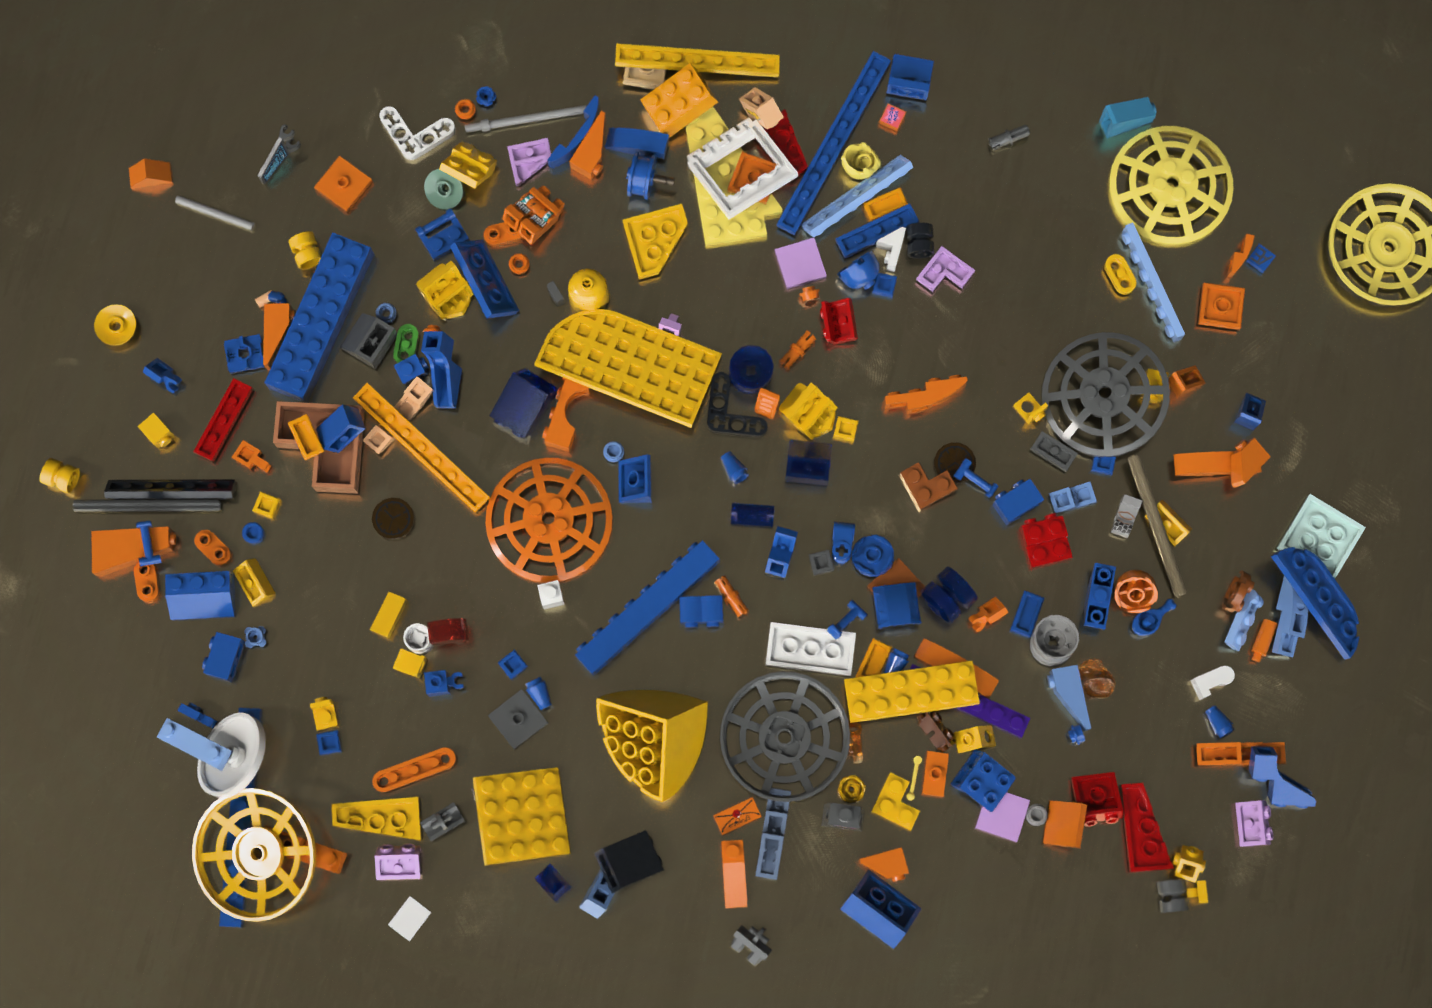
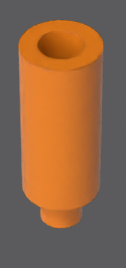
M1263 619L1251 649L1254 653L1251 660L1260 662L1262 656L1266 657L1278 627L1277 623Z

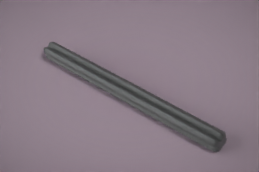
M221 500L73 501V510L75 512L221 510Z

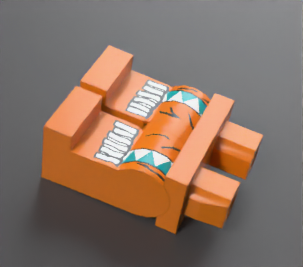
M544 185L538 189L532 187L520 200L505 208L502 220L513 230H518V234L532 245L552 225L558 222L565 203L560 199H555L551 202L548 199L551 193Z

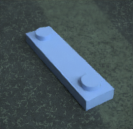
M168 718L157 735V738L221 771L233 752Z

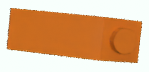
M603 111L600 112L569 161L571 169L590 180L595 175L598 176L603 168L606 125L605 112Z
M290 303L264 304L263 365L267 370L271 369L296 314V310H293Z
M743 840L721 841L725 908L747 907Z

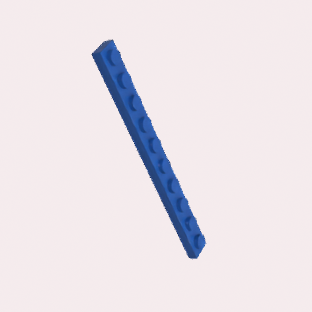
M874 51L872 52L777 222V227L794 236L796 235L891 63L890 59Z
M239 708V713L253 716L261 723L262 709ZM256 775L244 789L255 788ZM247 795L230 801L229 818L237 812L249 808ZM251 815L242 817L235 825L242 831L252 828ZM230 832L227 834L226 851L233 849L237 838ZM233 859L225 860L226 868L230 876L234 878L239 871ZM245 878L243 882L240 884V886L245 889L247 884V878ZM223 879V889H224L228 884H227V883L224 881V879ZM234 891L226 899V902L244 911L245 897ZM221 910L219 926L243 927V920L234 918Z

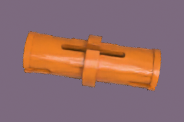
M806 330L796 343L791 344V349L779 360L782 366L789 360L784 366L785 369L789 370L799 357H803L805 355L804 351L816 340L814 335L806 340L811 332Z
M725 575L714 582L725 597L723 600L725 603H729L738 618L749 611L739 597L740 593L738 590H734Z

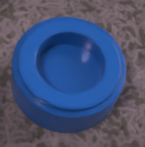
M256 522L246 524L242 530L244 540L250 544L260 543L265 535L263 527Z

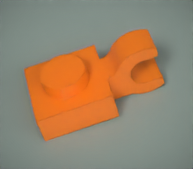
M244 440L231 457L250 470L256 465L268 473L272 467L267 461L260 458L261 450Z
M995 596L978 607L980 612L971 615L968 619L973 624L972 628L979 632L985 627L987 621L992 624L1008 614V611Z

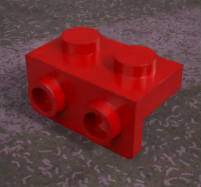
M845 298L834 302L822 301L820 314L824 320L825 328L823 329L825 339L834 345L857 340L858 335L852 299Z

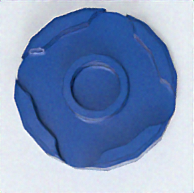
M865 536L855 543L852 550V561L855 568L861 574L868 577H878L885 574L892 567L894 550L891 543L882 536Z

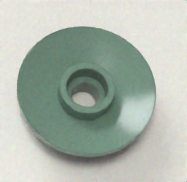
M440 169L432 171L424 183L427 199L439 209L454 208L462 200L464 191L462 182ZM445 184L449 187V191L445 189Z

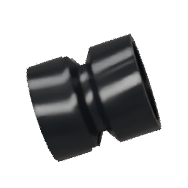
M913 223L906 227L907 240L910 241L907 243L908 257L916 259L932 257L935 254L934 242L931 241L934 237L933 225L930 223Z

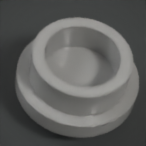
M1033 804L1028 807L1026 820L1029 824L1040 826L1047 820L1048 814L1042 805Z

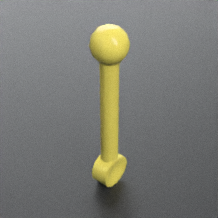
M915 756L913 759L915 766L910 792L907 794V799L910 801L915 799V783L919 764L922 763L920 756Z

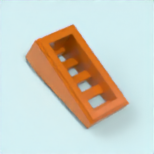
M760 388L755 412L769 419H774L780 405V395L765 388Z

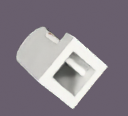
M1221 666L1190 681L1199 700L1211 695L1209 689L1230 684L1234 680L1235 674L1229 666Z

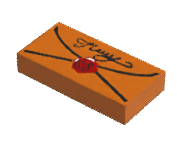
M753 797L713 815L722 836L762 817Z

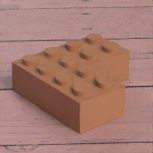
M277 401L273 443L277 448L299 449L288 422L307 414L317 434L316 428L341 405ZM348 405L359 409L360 415L364 423L365 411L363 407L359 405ZM363 431L340 453L324 450L325 452L314 456L312 487L316 492L358 494Z

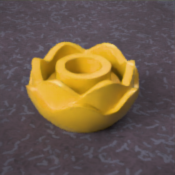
M856 775L844 777L838 787L839 795L843 800L850 803L861 800L866 790L865 783Z

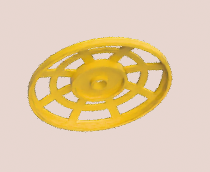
M247 788L232 797H221L204 813L194 835L192 859L199 885L216 907L234 918L245 921H263L286 913L303 898L314 876L316 848L308 822L292 802L270 790ZM247 795L249 808L237 812L229 819L218 812L222 806L231 800ZM256 795L273 797L283 802L287 807L282 815L271 809L258 807ZM293 813L304 827L309 846H300L297 834L289 823ZM260 814L268 815L278 821L272 830L262 827ZM251 815L252 828L242 831L235 825L242 817ZM213 819L223 826L217 838L216 852L203 853L205 833L210 821ZM284 828L290 834L293 846L283 847L279 835ZM230 832L237 837L233 849L223 851L227 833ZM256 847L262 851L261 859L256 858L254 855ZM294 855L293 867L288 875L281 866L284 856ZM301 855H310L308 876L304 886L300 889L294 882V879L299 870ZM233 859L239 871L234 878L230 876L224 860ZM217 861L220 874L228 884L220 894L215 891L205 871L204 862ZM276 874L283 883L276 889L267 892L266 878ZM245 878L257 880L258 892L249 891L241 887L240 884ZM287 888L295 896L291 902L282 908L266 912V899L279 895ZM234 891L246 898L257 899V913L240 910L226 902V899Z

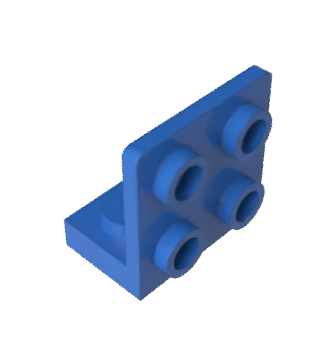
M894 54L887 93L927 100L934 61Z
M974 750L950 785L957 790L965 792L989 812H993L1016 777L985 752Z

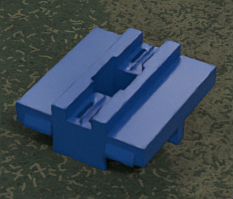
M260 334L247 337L239 336L237 339L224 341L227 366L230 374L265 367L263 365V345ZM249 351L247 357L242 358L240 356V352Z

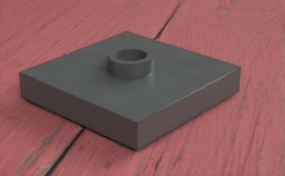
M522 689L488 715L514 750L548 724Z

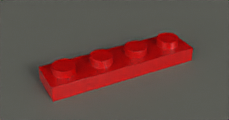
M233 378L193 451L195 454L214 463L253 391L251 386Z

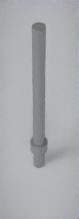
M586 105L490 121L489 119L480 120L481 122L465 124L466 133L480 130L487 132L491 131L490 129L584 114L583 111Z

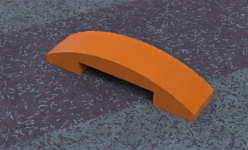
M925 638L914 655V658L930 667L968 661ZM973 664L978 694L989 699L999 680Z

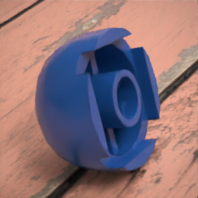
M871 250L854 260L848 268L844 267L837 275L846 286L852 289L864 287L866 290L876 283L874 279L880 271L879 262Z

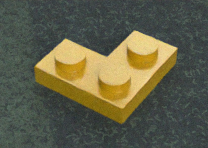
M890 772L871 812L911 831L920 811L901 802L910 782Z

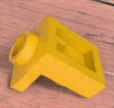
M321 697L315 699V703L310 704L317 731L339 727L333 700Z

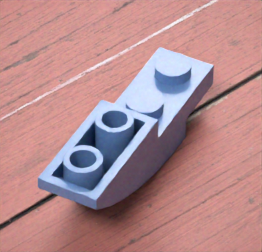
M1284 576L1276 607L1277 610H1281V616L1272 653L1293 657L1298 637L1304 638L1308 608Z

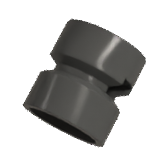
M1185 879L1156 882L1158 894L1162 896V899L1159 900L1160 913L1189 910L1188 899L1184 896L1186 892Z

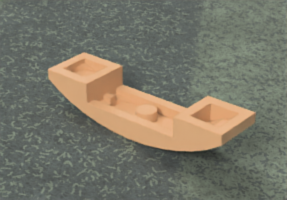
M416 377L406 388L405 394L394 408L411 422L426 403L433 389L419 377ZM379 424L374 426L363 439V442L380 454L396 438Z

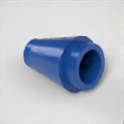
M731 451L722 455L721 460L730 481H733L735 484L744 481L749 475L748 469Z
M894 648L889 653L884 673L902 671L909 662L908 658L910 655Z
M541 676L525 684L527 693L540 710L552 705L546 682L542 680Z
M1216 705L1205 712L1215 736L1218 735L1222 739L1235 730L1233 727L1234 723Z

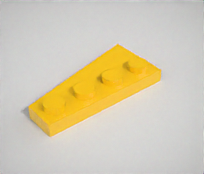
M419 797L331 804L332 826L422 841Z

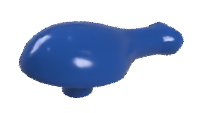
M1169 598L1158 609H1149L1148 611L1138 613L1132 622L1133 632L1139 636H1147L1158 630L1163 615L1177 607L1174 600Z

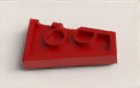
M786 109L781 111L783 118L778 121L776 126L769 129L763 127V129L792 164L799 177L808 169V165L795 137Z

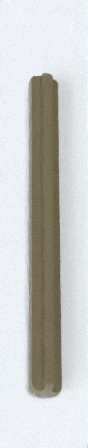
M1132 455L1128 457V462L1141 500H1143L1142 503L1174 596L1185 595L1186 589L1140 455Z

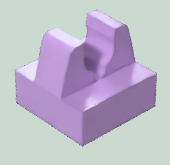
M671 313L668 319L662 317L659 329L680 336L682 324L677 321L679 316Z

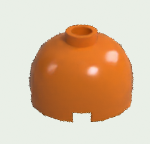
M1139 569L1126 571L1118 578L1115 584V600L1117 605L1126 608L1127 612L1142 613L1148 611L1158 598L1156 582L1145 571Z

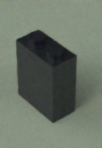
M646 830L606 846L594 853L612 894L655 876L664 870L662 860L657 855L653 846V840Z

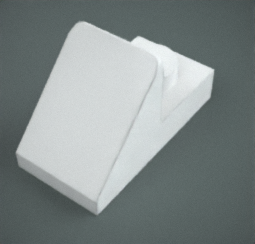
M904 227L882 237L876 242L877 248L888 250L884 263L888 264L886 271L895 272L906 231Z

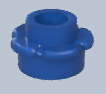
M481 87L476 93V100L480 105L490 106L496 100V93L490 87Z
M1071 725V730L1068 731L1071 742H1076L1077 745H1080L1081 742L1085 741L1081 726Z

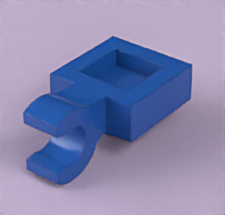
M156 358L144 367V374L158 384L164 382L167 390L171 393L179 390V387L176 385L182 379L174 375V369L160 359Z

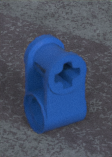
M834 521L832 558L838 564H845L850 560L855 533L854 523ZM840 549H844L843 556H839Z

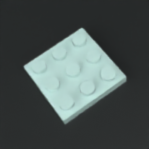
M1309 494L1277 546V549L1283 550L1295 547L1301 550H1309L1324 563L1335 579L1366 527Z

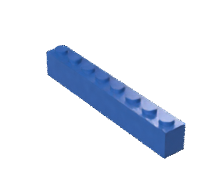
M703 540L699 544L697 542L693 543L687 551L689 553L683 558L679 556L671 564L673 567L668 572L664 570L656 577L657 582L652 586L648 584L640 591L641 596L638 599H631L624 606L625 610L620 615L616 613L608 620L610 623L604 629L600 627L593 633V639L589 643L583 642L576 649V658L592 676L597 674L677 602L679 597L687 593L720 563L719 557Z

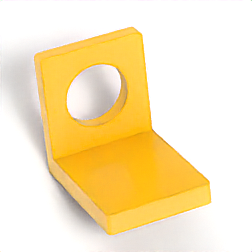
M1027 393L1013 405L1028 424L1034 420L1036 422L1040 421L1046 415L1044 411L1049 406L1046 402L1041 406L1030 393ZM1030 401L1034 406L1033 411L1029 413L1022 410V403Z
M400 649L393 669L420 679L428 659L424 655L420 656Z
M992 725L977 726L954 732L958 753L996 746ZM985 731H987L989 735V742H987L985 739Z

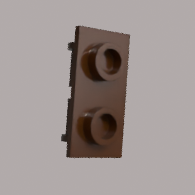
M937 711L925 712L926 715L922 713L917 717L919 720L918 724L926 734H929L931 731L935 732L929 739L937 750H941L943 753L949 749L948 745L951 747L956 744L954 733L951 729L944 726L941 722L942 717Z

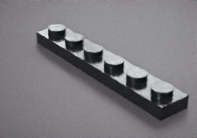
M235 479L108 480L104 495L105 499L115 500L149 498L158 500L165 498H177L180 500L186 498L228 499L233 498L236 482Z

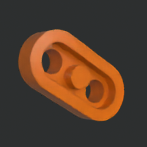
M505 222L490 225L484 231L485 242L491 247L515 243L522 240L523 237L518 234V230L514 233L511 232V227ZM492 232L498 233L496 237H491L490 234Z
M201 530L196 534L194 539L196 547L212 563L217 566L229 564L232 559V552L213 532ZM208 537V542L203 544L202 538ZM219 551L223 552V556L221 558L216 557V554Z
M138 562L134 567L137 595L142 601L152 603L160 596L157 568L154 564L140 566ZM143 567L148 569L145 574L141 573ZM150 587L151 592L146 595L144 591Z

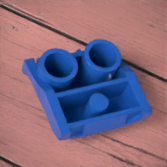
M915 582L872 588L878 629L890 626L896 627V625L905 626L906 624L918 625L922 623Z

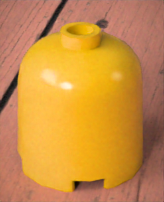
M589 268L581 269L574 273L569 280L568 297L570 305L576 312L606 308L610 293L606 279L600 272Z

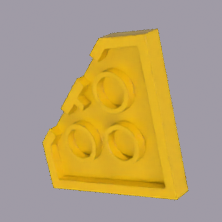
M682 204L622 220L639 280L660 274L688 226Z

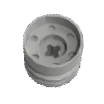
M1050 615L1043 618L1036 625L1029 641L1030 651L1033 657L1043 665L1049 667L1062 665L1075 652L1079 643V632L1075 624L1067 617ZM1054 640L1057 642L1056 645L1050 646L1048 644L1050 641Z

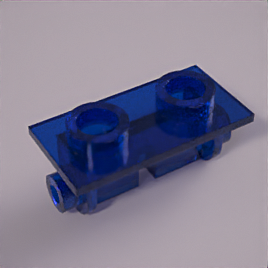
M732 503L731 524L773 527L774 506Z

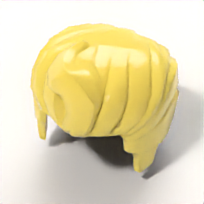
M864 142L862 144L849 145L841 157L844 170L854 179L869 178L882 165L876 152Z

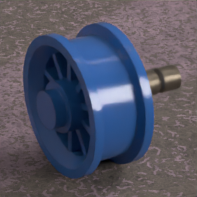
M635 151L631 167H628L627 196L631 197L632 194L644 196L645 200H649L654 182L674 186L675 178L656 174L657 155L647 157Z

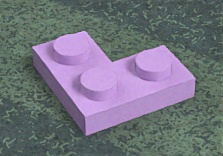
M941 246L916 280L932 292L944 277H947L960 288H963L975 270Z

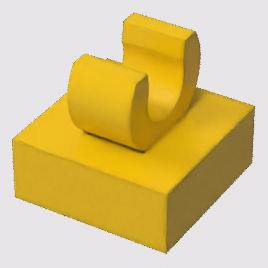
M1206 880L1196 881L1197 888L1186 889L1187 898L1198 897L1199 903H1208Z

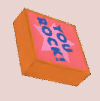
M887 104L879 124L898 132L906 116V111Z

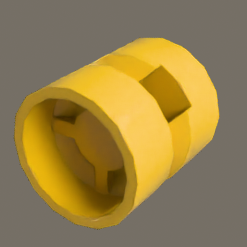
M302 232L289 239V246L292 253L296 254L295 260L300 270L310 269L318 265L322 252L319 247H316L318 243L313 232Z
M49 458L41 470L40 482L50 487L56 486L60 491L70 494L78 483L80 469L68 464L64 466L62 461Z

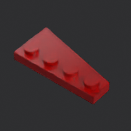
M1121 784L1120 790L1129 872L1174 869L1166 844L1162 839L1158 822L1154 817L1144 784Z

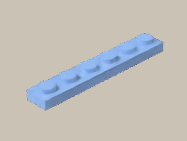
M899 155L871 177L866 178L802 223L804 231L813 238L822 234L829 226L839 222L846 214L856 210L866 200H870L876 193L890 186L899 177L904 176L913 168L911 161Z
M1134 223L1125 225L1122 231L1123 242L1129 246L1131 259L1134 263H1137L1140 269L1139 276L1148 286L1149 298L1155 301L1157 315L1160 319H1163L1166 325L1165 332L1167 336L1172 338L1173 342H1177L1184 337L1185 332Z

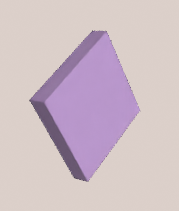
M815 238L775 249V255L786 289L827 277Z
M1006 792L993 812H989L983 806L981 807L975 828L1017 842L1030 800Z

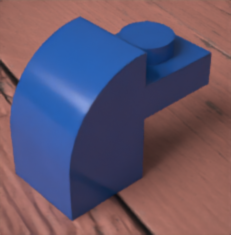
M777 526L765 573L783 578L786 577L796 543L797 531Z

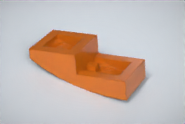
M1246 234L1242 239L1240 253L1234 252L1231 256L1228 278H1232L1245 262L1255 235Z

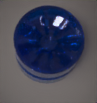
M947 566L936 576L940 586L931 581L920 593L929 608L938 617L952 624L962 615L958 605L968 609L978 600V596L961 575Z

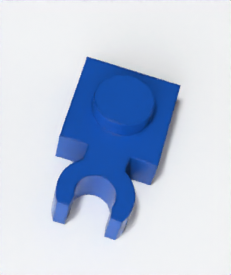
M190 702L188 706L181 703L177 711L212 729L215 727L217 721L200 713V707Z

